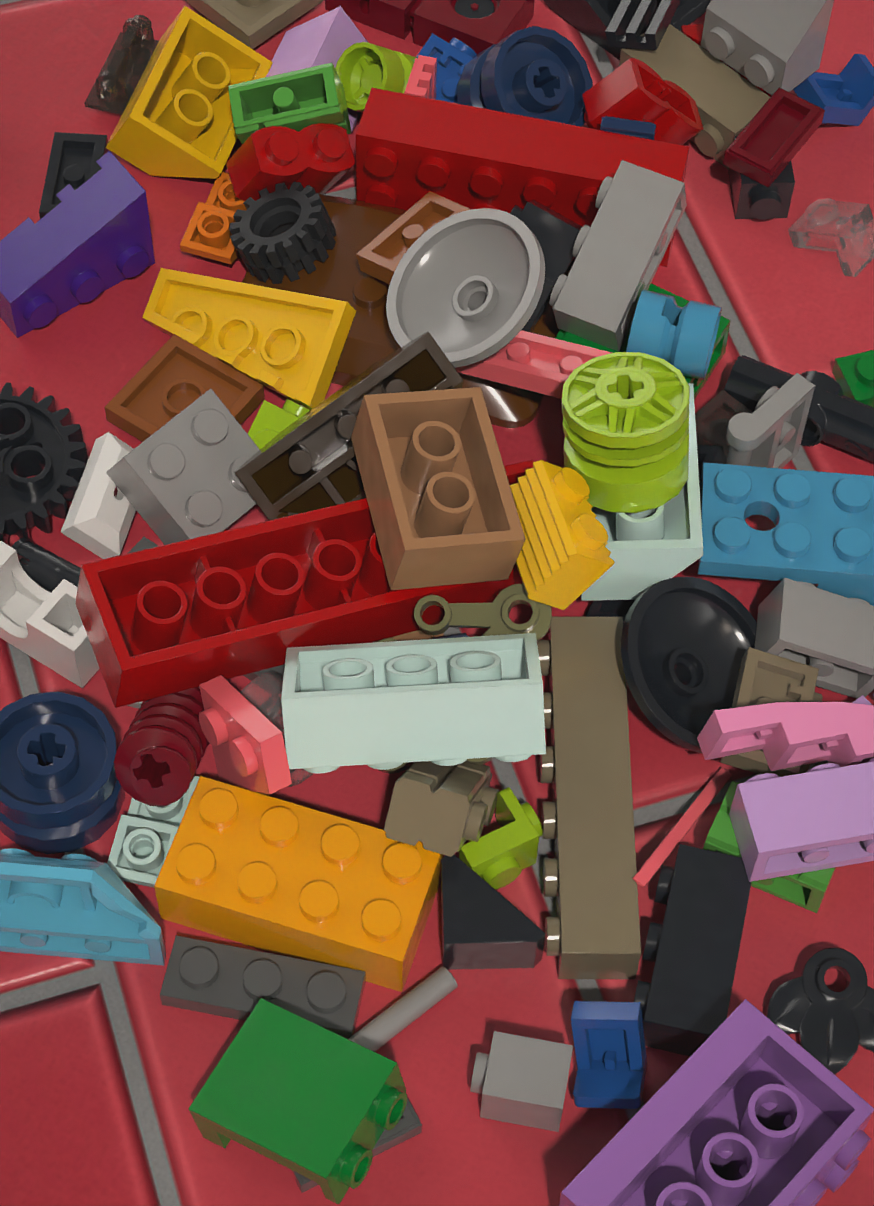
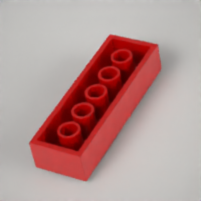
M371 88L356 132L357 200L408 210L428 192H433L470 209L490 208L508 213L511 212L515 205L524 209L527 201L535 200L582 227L584 225L591 227L599 210L595 207L600 186L607 176L614 178L622 160L684 182L690 147ZM675 232L661 260L660 266L667 267Z

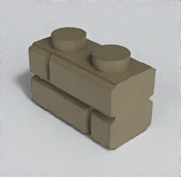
M431 761L413 762L395 782L384 826L386 837L413 846L418 841L423 842L424 849L450 857L459 852L466 840L478 842L484 825L489 826L497 802V792H499L498 789L489 787L492 778L490 766L483 764L475 765L467 761L454 766H441Z

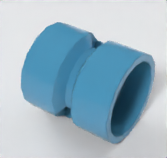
M643 289L633 317L626 352H642L662 358L679 369L684 376L704 380L716 341L722 307L692 300L684 307L677 306L674 296Z

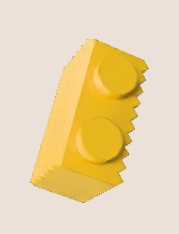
M540 460L533 462V468L525 470V476L517 478L518 483L510 485L526 539L515 563L528 599L565 610L612 567L615 562L609 557L611 552L605 547L608 544V534L604 526L595 518L597 515L591 510L593 506L587 501L590 489L585 479L572 468H561Z

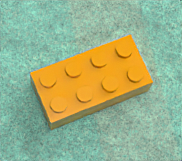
M200 776L154 888L161 919L281 956L365 971L366 982L403 992L440 886L441 859L443 854L424 849L423 842L418 841L415 846L387 838L386 832L379 828Z

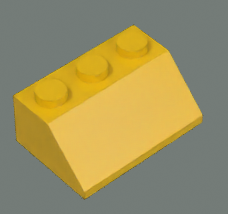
M184 6L160 38L105 148L150 176L217 179L238 138L234 129L228 86L265 78L273 62Z

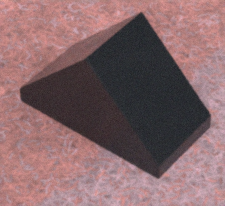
M445 855L441 859L440 880L443 967L447 970L534 968L542 960L546 933L457 856L453 855L450 857Z

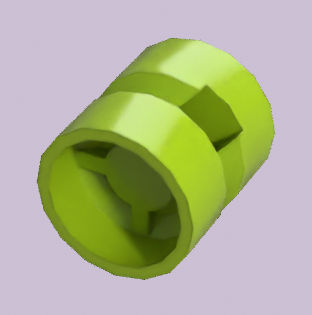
M368 42L355 43L347 48L337 61L335 68L344 87L347 108L363 113L371 88L404 93L415 58L417 57Z

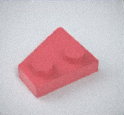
M222 675L200 684L204 711L199 713V723L206 739L212 745L219 781L265 794H272L291 785L292 781L282 732Z

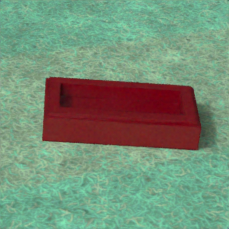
M779 87L727 148L724 154L723 165L769 188L822 124L825 110Z

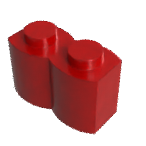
M636 58L628 59L582 94L586 108L584 119L588 128L600 130L602 117L605 116L651 122L656 124L654 140L683 145L704 129L695 100L680 86L671 81L663 80L650 66Z
M317 123L309 125L299 132L283 126L261 128L249 136L226 164L235 197L243 201L251 197L257 201L261 198L258 191L267 187L269 193L275 192V184L285 182L288 190L293 182H300L303 188L309 185L314 188L316 194L323 195L355 164V159L345 128L330 123Z

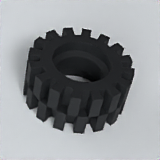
M285 182L275 184V192L269 193L266 187L258 191L261 198L257 201L249 197L243 202L247 209L246 211L237 209L233 215L236 222L230 223L229 230L232 234L230 238L252 277L256 275L258 281L266 283L270 277L273 284H282L284 275H287L291 282L300 279L298 271L305 268L307 273L310 274L316 270L313 262L318 260L324 263L329 257L326 249H334L336 241L333 236L337 235L336 229L319 194H316L314 188L309 185L303 188L300 182H293L288 190Z

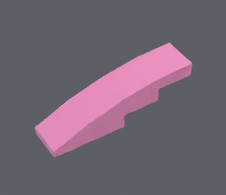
M775 702L714 710L697 740L705 760L762 749L770 771L826 760L828 763H835L840 765V767L862 764L874 758V705L847 702Z

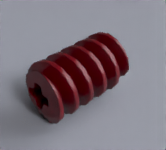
M199 687L142 701L141 707L131 722L129 730L125 733L123 741L117 748L114 759L116 778L123 790L135 800L149 806H166L178 801L189 789L190 782L193 780L195 771L200 765L206 747L209 745L199 723V713L204 711Z

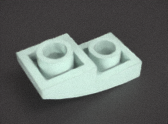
M194 776L187 792L178 801L169 805L149 806L134 798L131 799L127 815L121 814L107 862L121 881L154 888L198 783L199 776Z

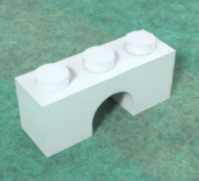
M0 541V638L83 688L100 667L75 604L78 587L63 579L52 593L48 592L27 575L20 565L17 551Z

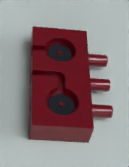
M325 0V10L331 11L341 6L351 20L404 40L413 29V43L422 47L432 33L448 43L452 38H456L468 45L478 55L488 47L498 44L503 38L513 32L525 29L534 16L535 0Z

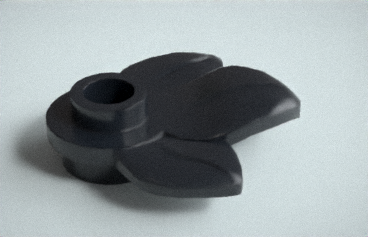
M840 948L821 950L806 962L801 977L779 985L773 992L768 1002L766 1017L787 1035L798 1033L801 1047L834 1075L849 1063L857 1052L859 1045L874 1053V989L867 985L865 968L852 953ZM828 969H837L844 974L846 987L842 992H834L826 986L824 976Z

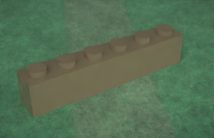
M552 616L548 640L537 641L542 676H548V692H543L545 729H550V746H546V754L540 755V783H551L552 801H542V839H553L554 858H544L543 891L544 897H555L556 917H546L545 951L546 956H557L558 979H635L641 956L637 883L632 879L637 870L627 688L621 658L623 617Z

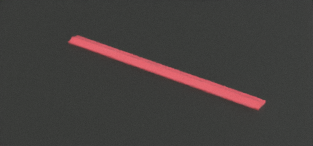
M723 767L717 771L632 878L638 885L642 887L647 885L732 777L730 772Z

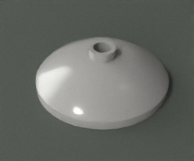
M490 208L463 211L445 218L432 226L404 254L396 267L389 285L386 303L387 320L391 333L397 343L403 347L428 331L454 368L479 362L498 352L523 329L539 302L545 280V259L539 241L524 222L516 216L502 210Z

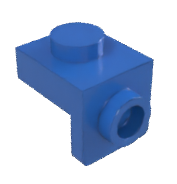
M854 54L840 75L814 72L793 90L798 97L825 110L822 124L833 123L859 126L874 106V67L866 55Z
M574 1001L571 1025L577 1062V1075L573 1091L575 1105L586 1108H639L642 1102L647 1068L641 1002Z

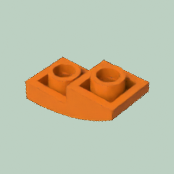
M222 171L215 180L206 203L198 202L180 243L181 251L227 264H232L239 256L230 238L232 234L229 228L230 223L236 222L233 215L237 209L243 211L247 209L243 203L245 201L235 197L229 173Z

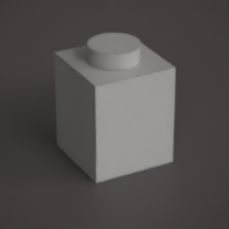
M494 1031L490 1054L481 1052L476 1054L470 1092L482 1094L480 1117L559 1132L573 1045Z

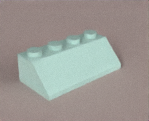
M689 383V471L687 482L677 496L657 508L638 513H618L596 507L591 508L597 515L595 518L604 526L608 534V544L605 547L611 552L609 557L615 563L581 594V601L636 600L645 590L663 580L673 578L703 556L693 383Z
M536 633L289 647L286 650L281 703L289 769H304L310 773L321 774L332 772L340 766L368 765L373 769L388 770L399 767L405 762L431 761L441 766H454L473 758L495 757L504 762H519L528 759L531 755L546 754L543 680Z

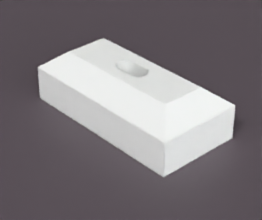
M110 432L95 440L61 529L62 534L102 559L120 555L136 512L133 505L106 473L134 448ZM115 488L118 490L116 498L114 496Z

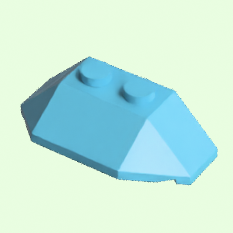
M15 848L0 850V951L165 965L166 950L161 927L107 863L98 862L96 859L82 854H67L58 859L35 857L30 852Z

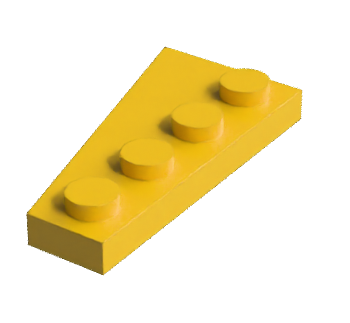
M161 268L142 318L170 336L175 334L253 380L312 410L325 400L356 310L347 301Z

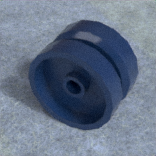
M532 26L513 32L503 38L498 44L492 45L480 52L465 65L457 85V103L582 127L586 123L584 119L586 108L582 94L593 87V82L585 59L571 41L555 30Z
M57 691L30 694L5 706L0 711V830L20 847L44 854L73 852L99 840L117 821L125 800V791L115 775L114 759L118 744L113 728L100 709L82 697Z

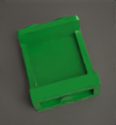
M260 998L189 1107V1111L203 1138L223 1148H226L232 1139L320 1185L326 1199L339 1204L350 1187L353 1189L357 1188L365 1179L373 1159L372 1150L385 1129L388 1131L392 1130L401 1119L407 1104V1094L397 1062Z

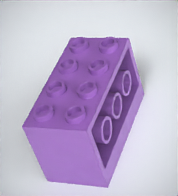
M745 999L561 1192L559 1206H815L828 1188L833 1193L836 1192L860 1163L857 1158L872 1139L864 1130L874 1112V1108Z

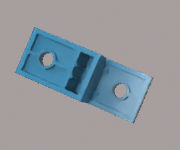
M703 463L700 488L703 556L698 559V574L782 581L784 578H788L797 582L812 583L816 588L847 598L863 599L874 606V476ZM751 515H763L771 519L776 527L768 531H759L750 527L745 519Z

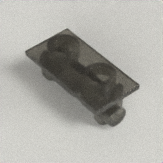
M135 15L133 18L125 21L123 32H120L85 101V107L119 115L123 114L159 42L154 40L151 28L152 23L147 17Z

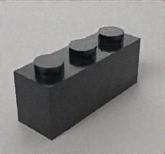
M679 844L674 867L661 866L654 902L666 905L662 924L650 922L642 960L655 962L651 983L638 980L634 1002H641L646 1047L691 1056L727 1019L751 882L748 880L741 857Z

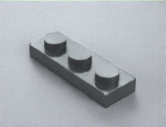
M176 936L160 991L161 1004L165 1006L246 1021L260 998L348 1039L354 1035L366 983V972Z

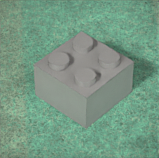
M209 389L123 457L106 473L163 544L167 545L223 532L257 504L234 472L260 449L214 391Z

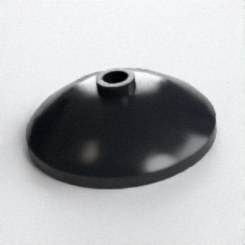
M674 577L663 580L645 590L630 607L624 620L621 635L623 670L629 689L639 708L664 736L686 749L702 753L697 737L713 711L732 708L741 661L749 647L755 649L757 628L756 620L739 600L725 589L707 580L695 577Z

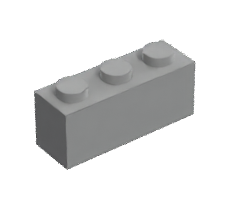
M624 160L621 161L614 178L607 176L603 180L595 203V207L599 209L591 227L584 225L579 231L572 253L573 257H576L568 276L561 274L558 277L550 296L549 304L553 307L558 329L618 352L621 350L631 328L643 289H649L687 206L684 182Z

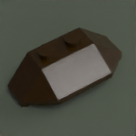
M427 331L373 364L285 428L234 473L269 520L364 499L366 494L351 440L364 395L462 388L463 379Z

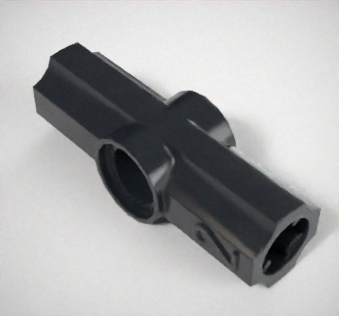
M745 355L739 356L725 385L722 400L754 412L759 400L768 389L773 386H777L780 389L794 375ZM817 371L801 373V376L815 385L800 445L814 446L824 441L874 462V407L844 396L840 384L825 373Z

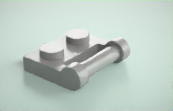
M796 373L780 389L777 386L768 389L759 400L752 414L744 412L734 415L729 421L726 435L727 441L730 444L726 464L782 469L799 452L815 385Z

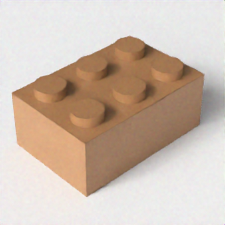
M481 387L364 395L351 440L390 590L507 580L526 539Z

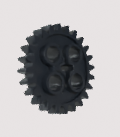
M6 382L0 393V541L8 544L9 535L17 534L19 538L27 537L30 539L29 529L34 526L47 534L50 533L49 516L51 514L66 519L68 514L66 501L73 500L88 461L81 427L79 424H72L71 413L68 408L57 411L54 397L51 395L37 403L34 387L31 386L20 397L14 396L12 384Z

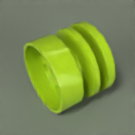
M614 352L598 356L574 369L563 384L564 467L574 469L585 479L590 489L587 501L593 507L618 513H638L657 508L677 496L688 480L690 386L682 372L662 358L642 352Z

